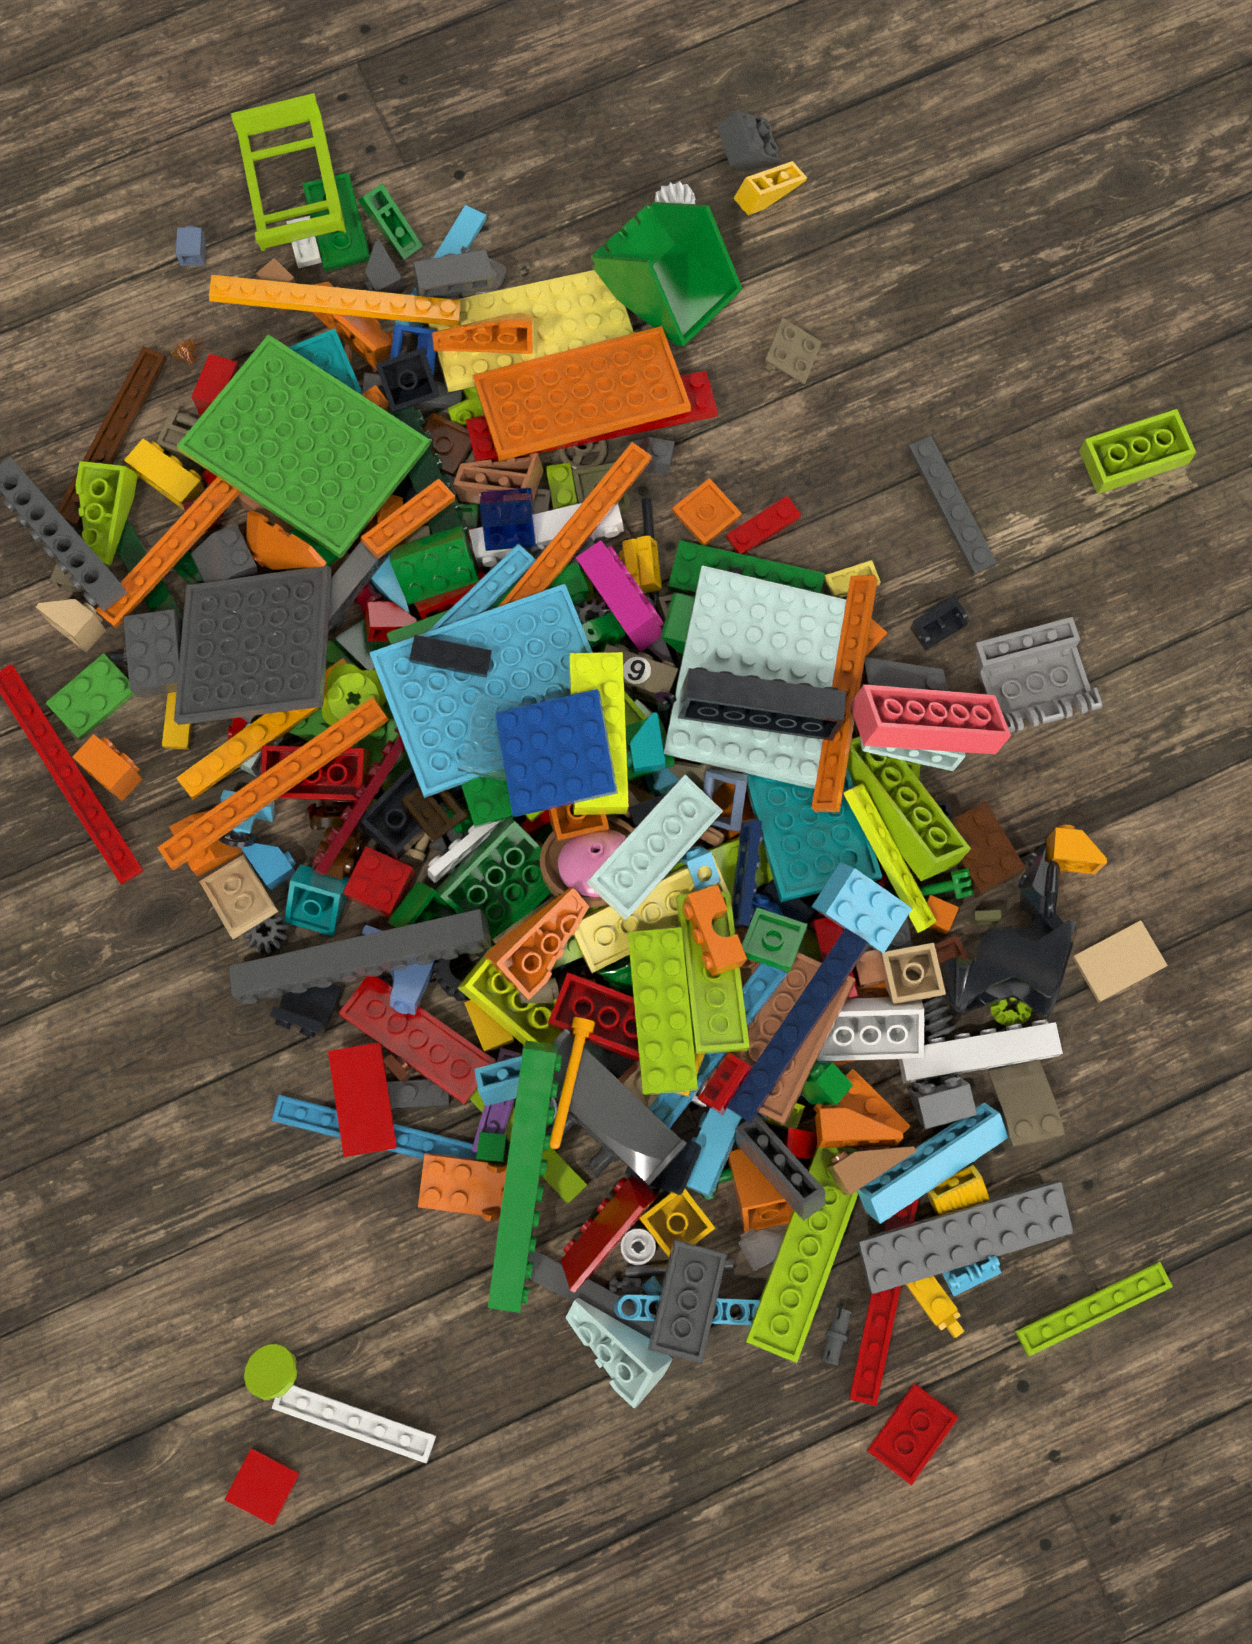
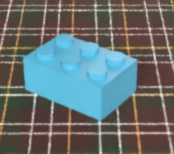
M842 862L839 863L812 905L821 914L843 929L846 928L865 939L870 947L882 953L886 951L912 910L911 907L860 871Z

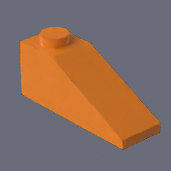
M837 1105L823 1106L815 1116L818 1148L898 1146L903 1139V1132L848 1108H838Z

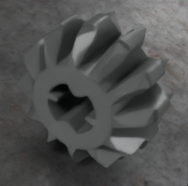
M275 913L249 929L250 931L243 933L245 939H250L247 945L250 948L256 946L257 953H261L265 948L266 952L271 954L273 945L277 949H281L282 946L278 941L287 940V936L282 934V932L288 930V926L282 924L284 918L281 915L275 918ZM264 927H268L271 932H267L269 935L266 937L260 933L261 931L264 932Z

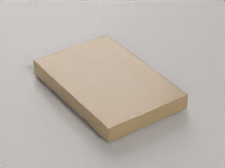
M244 854L199 881L232 939H235L278 912Z
M1141 920L1072 957L1098 1003L1168 966Z

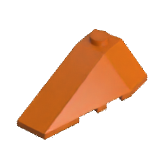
M505 314L433 332L434 351L532 354L533 314Z
M251 509L247 513L246 545L256 565L260 568L265 566L272 570L324 567L326 562L311 545L293 534L289 535L278 524L274 526L267 524L269 521L267 517Z
M570 887L504 936L485 955L486 959L527 1000H530L548 982L552 975L551 970L558 958L561 959L564 953V946L569 937L574 935L589 905L573 887Z

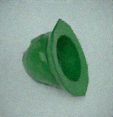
M630 954L597 970V973L603 976L611 989L634 997Z

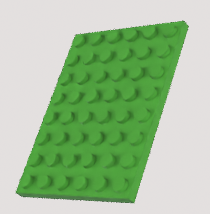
M268 334L178 443L177 449L339 558H342L431 443L430 439Z

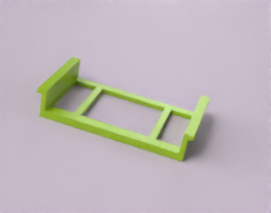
M308 94L231 113L239 138L257 229V232H254L255 238L261 251H265V248L335 231L347 233L323 120L315 94ZM310 121L313 138L251 152L248 136ZM315 146L327 200L264 215L253 161ZM329 209L330 214L270 229L266 227V224Z

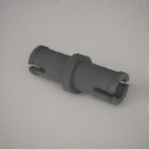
M835 1307L830 1331L826 1332L828 1339L823 1357L821 1358L822 1362L838 1366L843 1343H846L848 1338L845 1335L850 1316L852 1315L851 1311Z

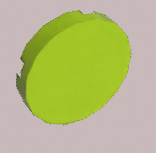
M270 1344L259 1348L250 1357L245 1367L244 1380L247 1389L254 1396L263 1400L279 1398L285 1395L293 1386L297 1377L295 1356L290 1350L278 1344Z

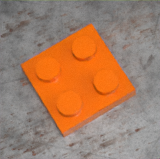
M710 478L672 507V513L703 546L709 544L742 517V513Z

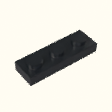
M415 635L409 662L487 678L492 650Z

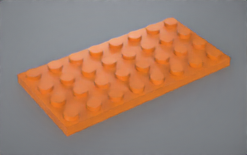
M662 326L472 375L499 461L691 411L690 401Z

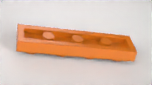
M437 479L361 536V542L379 559L454 502L455 495L440 479Z

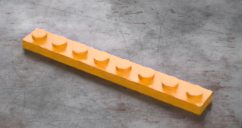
M343 658L325 671L324 697L327 693V678L336 665L347 664ZM321 707L264 714L176 777L177 781L191 799L194 800L262 751V745L269 746Z

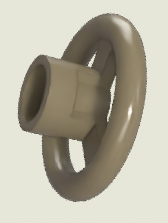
M605 440L598 441L599 444H582L587 447L586 449H580L579 447L582 445L573 446L575 451L573 461L567 457L566 448L558 449V453L563 463L570 462L571 470L598 466L606 458L607 444ZM600 452L597 459L592 463L580 465L583 457L589 453Z

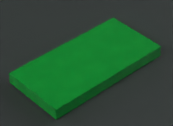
M349 173L335 176L347 233L335 231L316 236L324 271L368 262L370 258ZM322 179L302 183L308 205L327 200ZM329 209L310 213V216L315 218L330 214Z

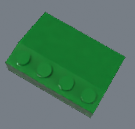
M512 817L506 818L436 889L440 897L458 914L480 909L488 918L490 940L493 946L496 944L492 939L532 912L551 893L543 880L540 868L542 847Z

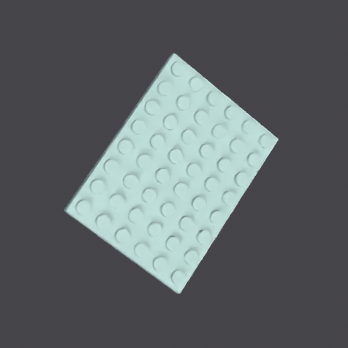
M702 566L675 692L677 701L674 702L671 711L664 754L815 789L822 739L678 719L680 691L688 669L702 667L708 671L719 673L729 671L739 676L755 675L760 677V679L766 680L782 679L786 683L793 684L809 683L813 687H832L846 600Z

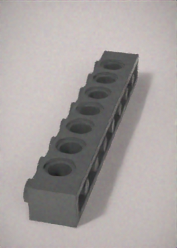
M11 457L0 464V497L2 495L5 497L2 502L12 513L15 510L19 513L15 517L24 528L27 526L32 528L29 533L38 544L41 541L45 543L42 548L51 559L55 556L58 558L56 565L65 575L70 572L72 577L69 580L78 590L83 588L86 591L83 596L93 607L97 604L104 612L127 594V591L16 462Z

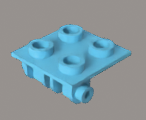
M988 1255L987 1260L974 1262L970 1265L942 1273L953 1296L1001 1274L998 1258L995 1255L992 1257Z

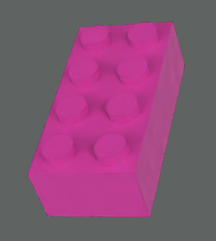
M600 540L576 557L640 652L660 639L662 634L661 626L664 625L663 621L611 545L606 548Z

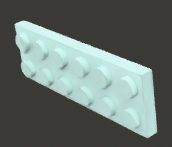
M684 775L586 883L626 920L723 810Z

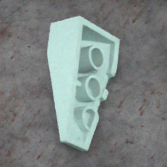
M579 1298L574 1300L566 1316L567 1321L582 1343L590 1346L597 1356L595 1362L599 1368L602 1366L605 1368L612 1379L609 1383L613 1389L633 1408H636L661 1380L673 1359L667 1354L648 1350L650 1341L648 1337Z

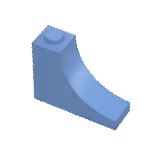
M365 925L361 936L381 932L382 930ZM433 960L428 965H410L401 971L390 970L394 983L390 995V1007H393L402 1014L409 1013L415 1015L434 973L436 960Z

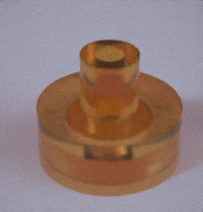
M188 339L176 346L170 353L176 361L184 358L186 363L190 365L196 361L192 352L197 347L191 339Z

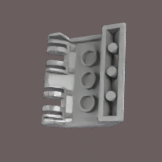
M1073 617L975 643L978 675L984 693L996 696L1010 733L1015 732V729L1017 731L1023 730L1024 722L1022 718H1026L1030 725L1035 727L1039 725V722L1046 724L1063 719L1064 716L1066 718L1072 717L1073 710L1071 705H1074L1081 714L1086 713L1088 710L1094 711L1102 708L1097 687L1091 691L1076 647L1080 642V637Z

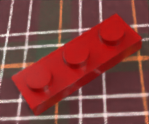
M786 496L727 533L726 539L736 553L744 555L801 519V514L789 497Z

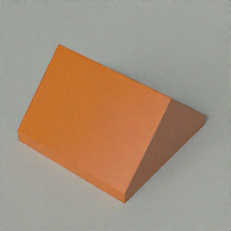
M573 804L548 809L550 822L557 841L609 830L606 814L574 815Z

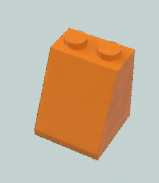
M739 1147L737 1150L731 1151L728 1157L729 1167L732 1173L744 1233L788 1224L793 1208Z

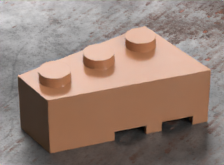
M538 453L530 454V457L515 459L514 457L499 462H492V460L460 464L453 485L460 502L530 511L544 470Z

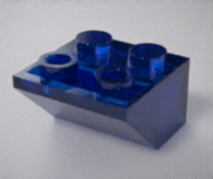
M522 488L481 492L480 512L486 551L513 549L517 544H520L523 548L536 547L532 489Z

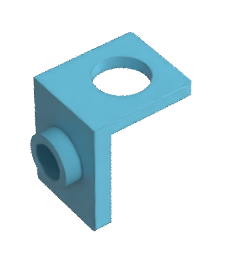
M695 846L690 848L679 860L688 866L697 891L721 881L712 853L709 850ZM703 866H708L711 869V877L706 881H700L697 877L699 868Z

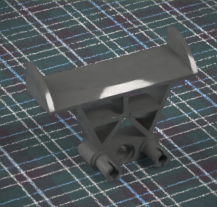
M565 1029L552 1043L553 1045H559L558 1055H562L560 1072L555 1071L554 1081H559L556 1097L558 1101H560L574 1042V1037L568 1029ZM583 1047L563 1135L574 1124H579L601 1146L599 1153L585 1165L589 1172L597 1164L599 1165L592 1172V1175L596 1178L612 1161L621 1160L650 1185L684 1149L687 1143L669 1129ZM554 1123L547 1128L550 1134H552Z

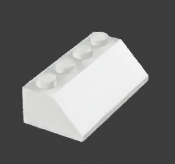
M890 997L848 998L817 1060L924 1058V1007L922 1000L893 1005Z

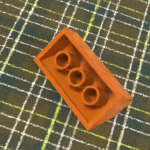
M329 282L314 284L317 286L334 287ZM311 312L330 330L335 328L338 337L346 344H351L353 350L377 372L376 364L390 359L393 334L384 332L375 318Z

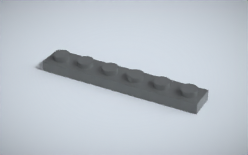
M929 436L910 444L908 451L972 575L974 576L995 567L997 562L933 438Z

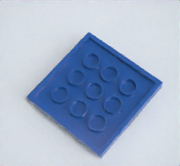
M598 689L495 713L513 816L517 817L618 794L602 701Z

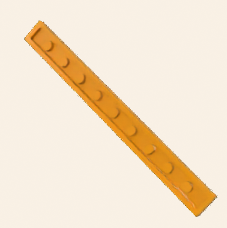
M211 275L209 301L459 326L460 300L220 275Z

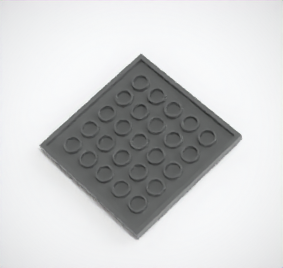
M326 565L324 567H312L186 585L174 721L178 725L323 707L332 572L330 567Z

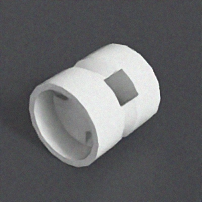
M633 1229L622 1238L621 1254L628 1263L636 1266L644 1265L654 1256L656 1249L655 1240L646 1230Z

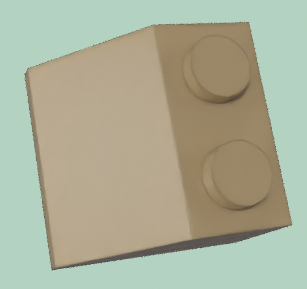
M76 599L38 603L36 606L37 610L51 626L86 653L106 631L101 624L103 619L96 614L97 611L87 602H84L82 605Z
M934 943L881 953L886 975L884 983L893 1005L946 994Z

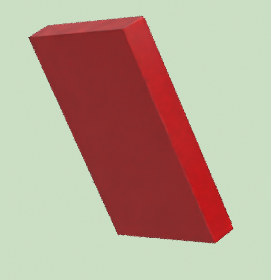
M913 1383L866 1451L912 1486L959 1417Z

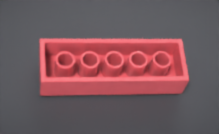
M863 685L850 703L864 746L997 754L1011 737L995 695Z

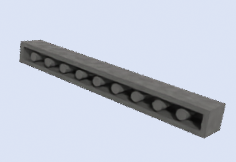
M478 909L229 966L231 994L243 1004H254L258 999L262 998L276 999L280 998L282 994L289 992L303 993L307 991V988L311 987L325 988L338 981L352 982L360 976H378L383 971L405 970L407 966L414 964L428 965L436 959L443 958L449 960L457 958L459 954L481 953L485 948L491 947L488 918Z

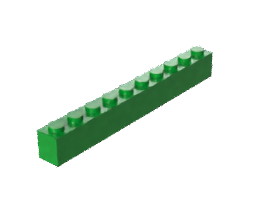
M526 1040L523 1047L488 1308L520 1313L522 1303H528L530 1287H525L526 1278L531 1279L533 1262H529V1254L535 1253L537 1237L532 1236L533 1227L538 1228L541 1211H536L537 1201L542 1202L544 1185H539L540 1176H545L548 1160L543 1159L544 1150H549L551 1134L547 1133L548 1124H553L555 1108L550 1107L551 1097L556 1098L559 1081H554L555 1071L560 1072L562 1055H558L559 1045Z

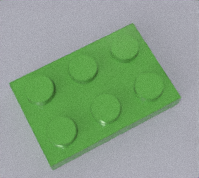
M103 653L49 699L46 704L81 741L135 694L130 690L129 680Z

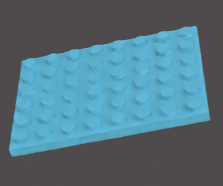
M565 584L419 635L492 650L487 678L410 663L409 658L414 637L370 652V657L425 798L467 783L469 780L477 777L481 778L492 774L496 770L505 769L495 713L569 696L570 653L593 652Z

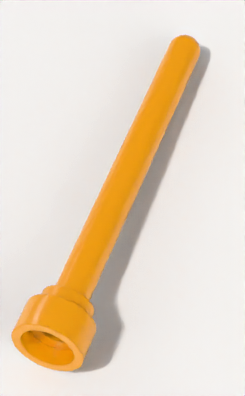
M573 1018L571 1028L574 1029L573 1034L575 1038L549 1143L553 1149L560 1147L586 1037L589 1038L590 1033H593L595 1022L588 1019Z

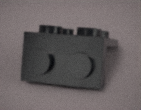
M332 984L325 988L317 986L307 988V991L303 993H285L279 1007L273 1006L270 1017L276 1020L275 1025L290 1030V1027L293 1026L301 1029L300 1034L310 1038H315V1035L324 1037L341 990L338 986Z
M683 1138L680 1139L684 1140L687 1145L655 1178L650 1186L677 1195H681L684 1192L700 1154L701 1145ZM629 1166L627 1167L626 1174L647 1184Z

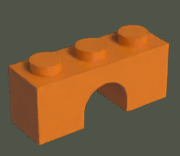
M718 885L688 894L683 902L682 910L687 920L690 919L692 924L694 942L700 945L703 952L701 958L705 969H709L711 976L742 967L747 958L738 935L722 937L716 934L712 928V921L722 918L727 911Z

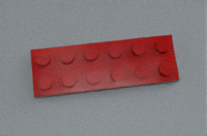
M367 976L340 1010L339 1016L375 1042H381L382 1047L396 1057L400 1056L410 1067L466 1106L478 1089L474 1069L497 1063L496 1060L419 1006L415 1015L397 1012L393 1007H390V995L393 988L377 976Z

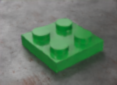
M756 908L742 943L746 958L790 973L805 935L807 924Z

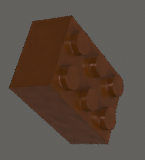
M986 802L950 821L971 848L956 866L958 870L969 869L970 876L964 878L971 879L972 885L969 887L973 888L975 898L1019 876L1026 869Z

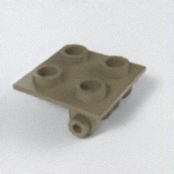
M781 318L765 358V368L769 371H775V368H778L805 384L822 341L786 319Z

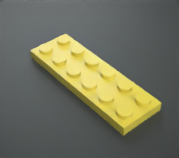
M714 859L721 881L706 888L718 885L720 892H729ZM688 866L665 876L626 920L610 905H606L583 917L574 933V937L591 973L629 955L628 932L679 928L676 897L677 895L690 894L697 891ZM708 866L699 868L697 872L698 879L700 881L708 880L711 877V869Z

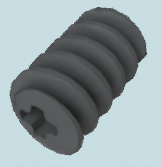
M946 995L921 999L925 1014L924 1024H928L924 1027V1033L931 1034L925 1041L950 1034L951 1031L957 1028L956 1025L947 1024L953 1018V1015H944V1011L950 1008L949 1005H941L940 1003L946 998Z

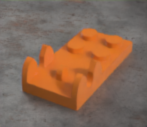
M425 1153L418 1207L480 1215L487 1221L497 1220L500 1218L507 1163Z

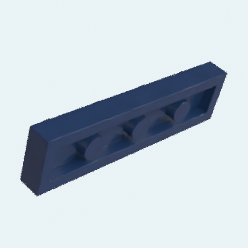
M754 819L741 824L732 897L735 928L749 926L754 915L752 900L757 890L755 875L760 864V856L758 855L759 844L763 839L762 821Z

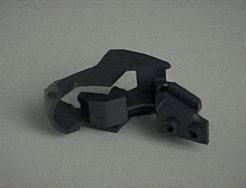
M1041 845L1038 853H1032L1028 866L1031 868L1028 874H1022L1018 884V888H1021L1020 903L1033 918V923L1017 930L1011 925L990 930L985 934L977 947L976 961L972 959L951 958L940 966L945 995L956 1013L965 1015L967 1012L1005 999L1015 998L1044 1017L1050 1016L1056 1003L1073 943L1071 938L1077 921L1068 920L1064 923L1056 914L1060 867L1055 861H1050V863L1045 861L1046 846Z

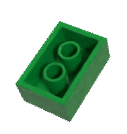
M462 525L390 549V564L408 605L479 582V568Z

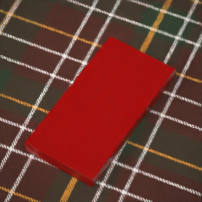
M382 1043L328 1051L343 1157L396 1149L397 1141L386 1069L383 1062Z

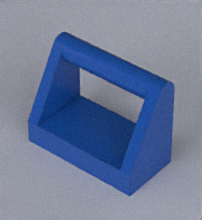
M394 324L390 359L401 355L403 332L419 335L417 350L424 349L433 373L436 351L433 349L432 336L433 332L437 330Z

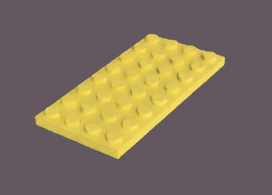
M595 270L456 299L460 300L459 326L505 314H533L532 354L436 351L447 391L452 392L475 387L473 374L633 334L634 332L625 306L614 297ZM428 323L429 329L437 331L456 327Z

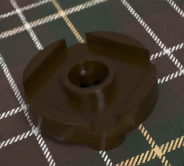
M324 801V805L318 807L316 803L311 804L307 808V820L310 823V828L313 830L334 827L338 829L343 821L340 819L341 814L348 805L352 807V802Z

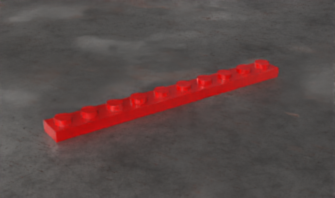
M10 664L0 670L1 696L119 883L123 885L144 872L13 664Z

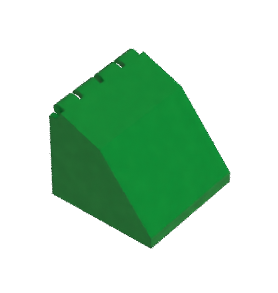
M653 202L651 206L647 204L635 215V218L632 217L620 228V231H617L605 242V247L602 245L591 255V259L595 263L592 268L614 297L653 328L662 326L666 338L677 346H684L743 289L709 205Z

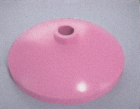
M609 829L571 838L563 846L558 858V869L562 881L568 888L573 887L578 894L588 897H600L586 882L627 837Z

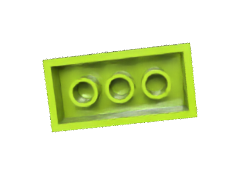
M1178 409L1087 438L1079 450L1097 494L1188 465L1196 454Z

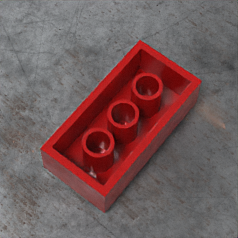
M262 745L261 775L300 747ZM348 748L277 799L355 802L357 798L353 796L361 784L366 785L370 778L367 773L370 770L371 751L364 748Z
M567 973L548 1021L549 1028L561 1033L568 1029L575 1038L573 1034L574 1029L571 1028L574 1017L594 1021L593 1033L589 1034V1038L586 1037L585 1042L640 1062L634 997Z

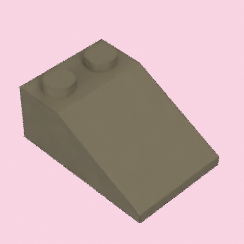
M1040 1060L988 1070L997 1110L1001 1115L1008 1138L1005 1140L1007 1149L1059 1138L1065 1135L1060 1113Z

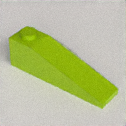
M80 461L75 486L80 500L79 516L82 517L84 531L82 532V538L105 565H111L134 499L138 473L126 466Z

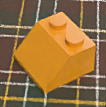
M1060 825L1059 828L1056 827L1046 838L1045 861L1049 863L1050 861L1057 862L1060 871L1096 874L1107 864V858L1082 830H1076L1072 825Z

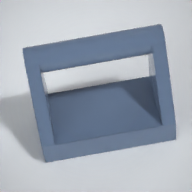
M706 769L703 792L711 800L715 779L735 785L731 817L718 816L711 825L740 831L747 774Z

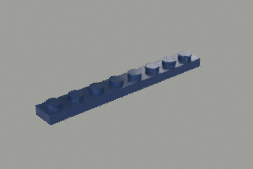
M845 928L727 1105L728 1110L751 1124L869 946L868 941Z

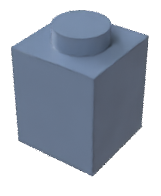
M195 226L177 228L176 256L180 266H205L206 238L202 228Z

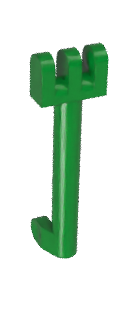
M969 869L951 871L952 880L921 886L919 889L923 897L953 890L956 899L972 896L974 894L973 888L969 887L972 885V881L970 878H964L970 876ZM887 885L883 887L899 899L897 893L893 892L892 886Z

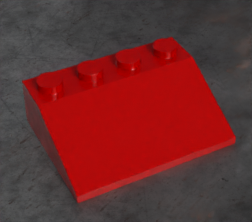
M632 1176L628 1180L623 1177L613 1189L617 1192L611 1200L606 1197L596 1209L599 1215L594 1221L589 1218L580 1228V1231L583 1233L577 1241L572 1238L564 1247L563 1251L566 1254L561 1259L569 1289L573 1293L592 1276L625 1234L657 1198L658 1195L643 1182Z

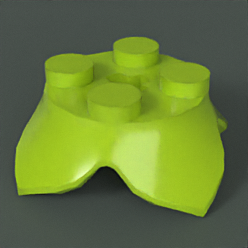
M339 664L332 669L327 678V693L324 697L323 707H321L323 719L328 724H335L372 697L385 713L383 707L387 699L376 670L363 671L352 664ZM352 692L361 695L359 705L355 703L350 704L349 699ZM383 725L375 729L370 734L379 732Z

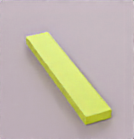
M860 784L844 792L845 798L899 899L912 908L909 917L917 932L919 933L936 923V919L863 784Z

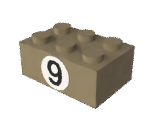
M619 644L614 646L606 645L603 653L623 652L624 688L634 691L636 699L657 706L654 697L656 693L669 692L675 696L679 677V670L676 668V665L668 661H662V663L654 661L650 655L639 652L638 655L631 653L628 648ZM669 704V711H672L673 705Z

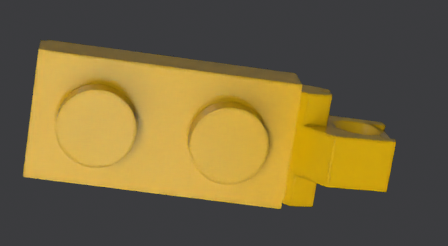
M934 1276L905 1284L935 1326H938L940 1330L946 1327L953 1338H957L964 1332L956 1320L960 1317L958 1309Z

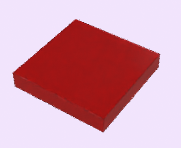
M251 1448L224 1500L273 1526L300 1473Z

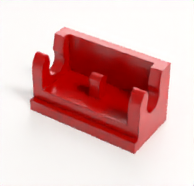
M728 1052L697 1099L723 1116L727 1110V1105L751 1071V1066Z

